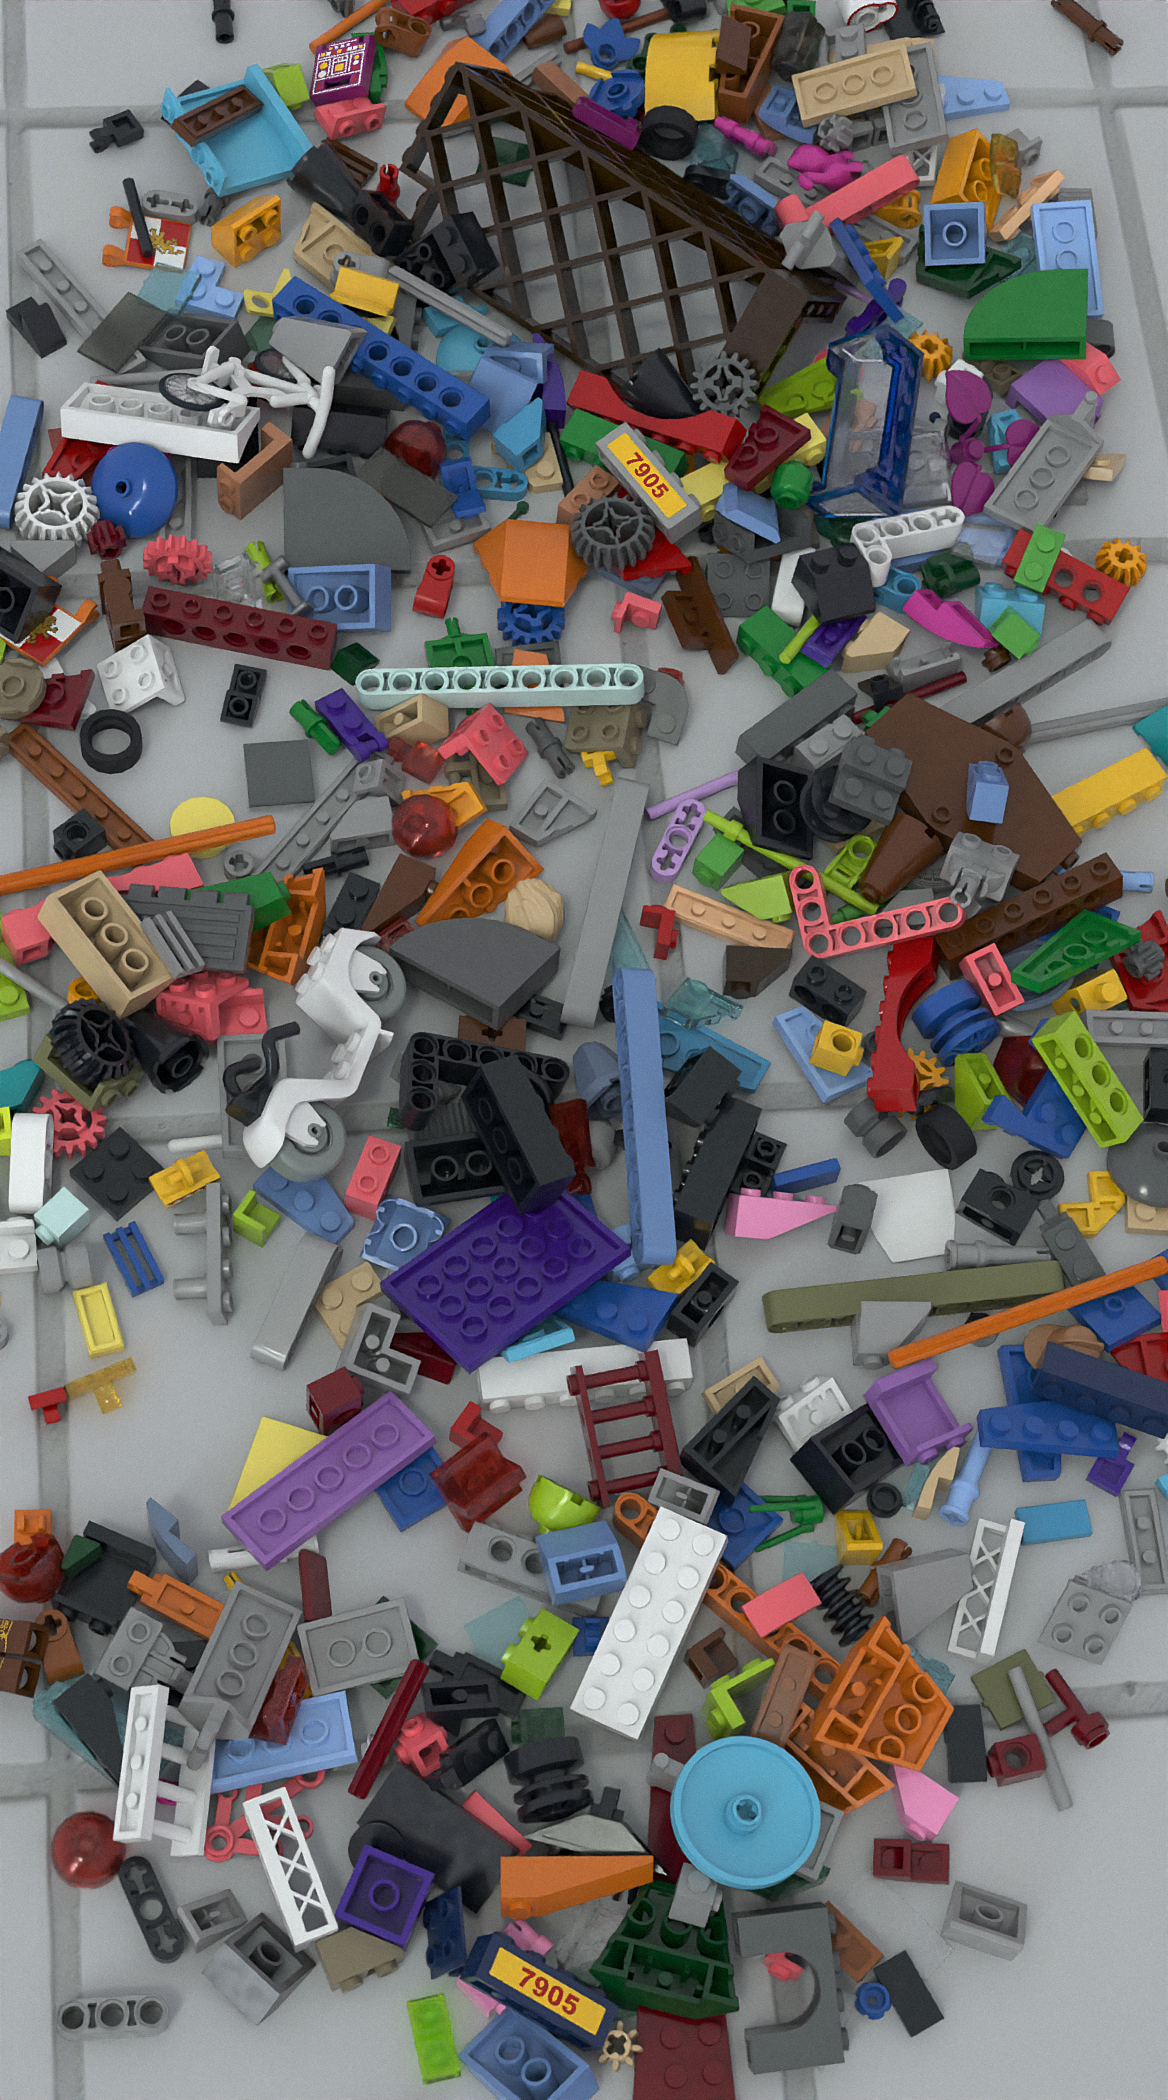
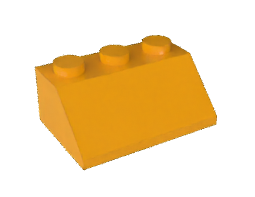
M977 128L949 138L930 204L984 202L988 233L993 227L1009 166Z

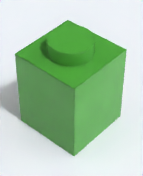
M1010 605L988 628L991 635L1018 659L1024 654L1026 656L1031 654L1038 646V639L1041 636L1038 630Z
M718 832L695 858L692 874L702 885L710 886L718 892L741 866L745 850Z

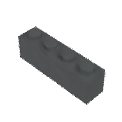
M831 668L739 736L735 753L746 764L756 756L785 763L786 759L793 755L795 747L829 723L832 724L835 719L843 714L849 718L855 711L854 704L858 693Z

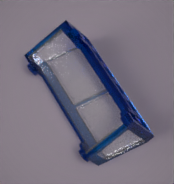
M887 323L829 342L826 366L829 372L837 378L822 482L813 481L809 500L805 504L823 518L896 517L902 513L924 352Z

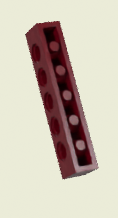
M148 586L142 607L145 616L146 634L330 671L337 645V624L152 586Z

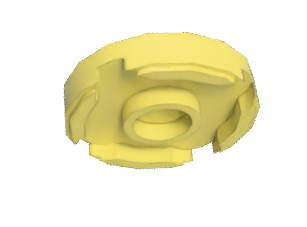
M206 796L193 797L182 802L173 811L169 822L171 837L235 823L234 815L227 805L218 799ZM231 844L188 854L190 857L198 859L213 858Z

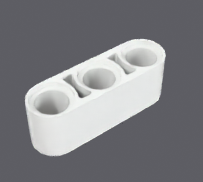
M807 547L782 554L771 610L788 625L800 627L805 602L791 583L799 555L815 552L816 548Z
M15 1113L13 1117L9 1179V1209L12 1214H35L51 1199L54 1121L51 1114Z

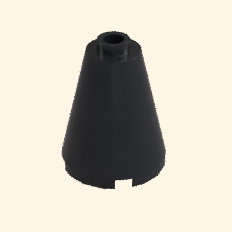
M322 140L320 142L324 144L323 147L317 149L315 146L311 147L291 170L295 176L293 180L287 178V184L293 190L313 202L316 201L323 208L346 221L361 188L333 144L329 140Z
M659 347L643 362L632 378L628 379L618 392V395L624 400L659 419H683L697 416L701 413L700 403H695L693 393L665 352Z
M146 1007L123 1018V1026L131 1031L128 1035L129 1039L136 1043L132 1049L137 1055L138 1062L152 1085L161 1093L166 1094L165 1090L171 1089L174 1093L191 1084L203 1070V1067L200 1065L203 1056L207 1059L209 1056V1046L202 1037Z

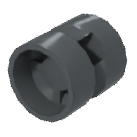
M867 1097L848 1113L844 1123L856 1137H863V1146L876 1159L892 1150L905 1137L908 1130L895 1115L888 1116L889 1111H876L873 1098Z

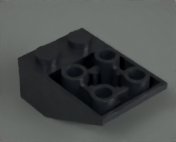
M473 211L450 215L392 260L394 266L404 269L451 297L479 282L500 266ZM417 299V307H422V311L423 308L430 307V305Z

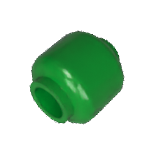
M791 460L788 463H783L775 469L770 494L778 506L790 510L797 509L808 502L814 476L806 465L800 461Z

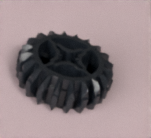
M83 998L75 1000L73 1003L67 1004L60 1009V1012L51 1021L53 1027L49 1033L54 1039L50 1044L57 1049L55 1057L62 1060V1068L69 1069L71 1078H79L82 1086L89 1084L91 1088L96 1089L102 1081H108L110 1078L118 1080L121 1076H126L129 1070L135 1066L133 1059L137 1055L132 1048L136 1043L129 1039L128 1035L131 1031L125 1029L122 1024L123 1020H119L115 1016V1010H107L104 1002L97 1004L93 998L89 1000Z

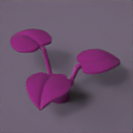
M950 370L945 372L947 409L955 421L963 424L973 422L965 434L960 435L961 441L954 443L950 449V457L958 465L951 479L952 506L959 508L964 513V516L967 517L983 512L984 505L995 491L991 476L981 472V465L974 462L979 461L985 453L1008 449L1007 461L1013 467L1040 428L1028 419H1018L1013 421L1006 429L1005 438L1007 444L984 447L983 443L977 438H970V435L982 421L980 414L988 411L991 407V393L987 384L979 376L964 370Z

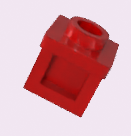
M643 905L639 925L658 929L653 958L667 960L669 948H676L679 930L673 929L676 911L667 909L662 905Z

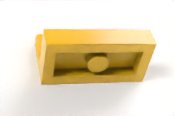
M342 265L339 270L335 290L330 293L329 297L338 303L388 317L394 312L401 283Z

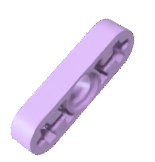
M687 799L682 801L677 807L652 857L650 873L657 882L671 883L678 877L704 824L702 818L706 813V809L700 801ZM690 811L696 813L691 819L689 827L684 826L686 815ZM674 835H681L686 839L687 844L683 847H675L670 843L669 838ZM667 856H672L670 868L662 871L660 867L664 865Z

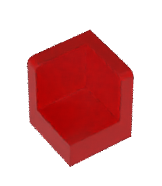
M470 1400L450 1428L449 1440L485 1463L502 1439L503 1432L482 1419V1408Z

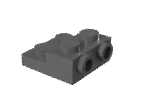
M853 736L844 746L828 802L888 826L893 820L899 795L906 787L913 761L905 758L906 754L898 748H888L886 750L876 746L875 739L870 736Z

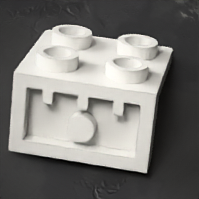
M149 634L97 664L109 709L129 713L156 696L174 706L186 701L170 648Z

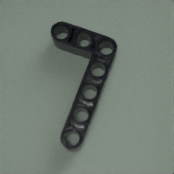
M417 1032L411 1036L401 1059L399 1121L402 1126L411 1131L423 1130L428 1125L437 1105L438 1080L467 1086L480 1065L516 1054L521 1065L534 1071L547 1082L552 1090L554 1100L560 1096L570 1076V1068L562 1059L428 1032Z

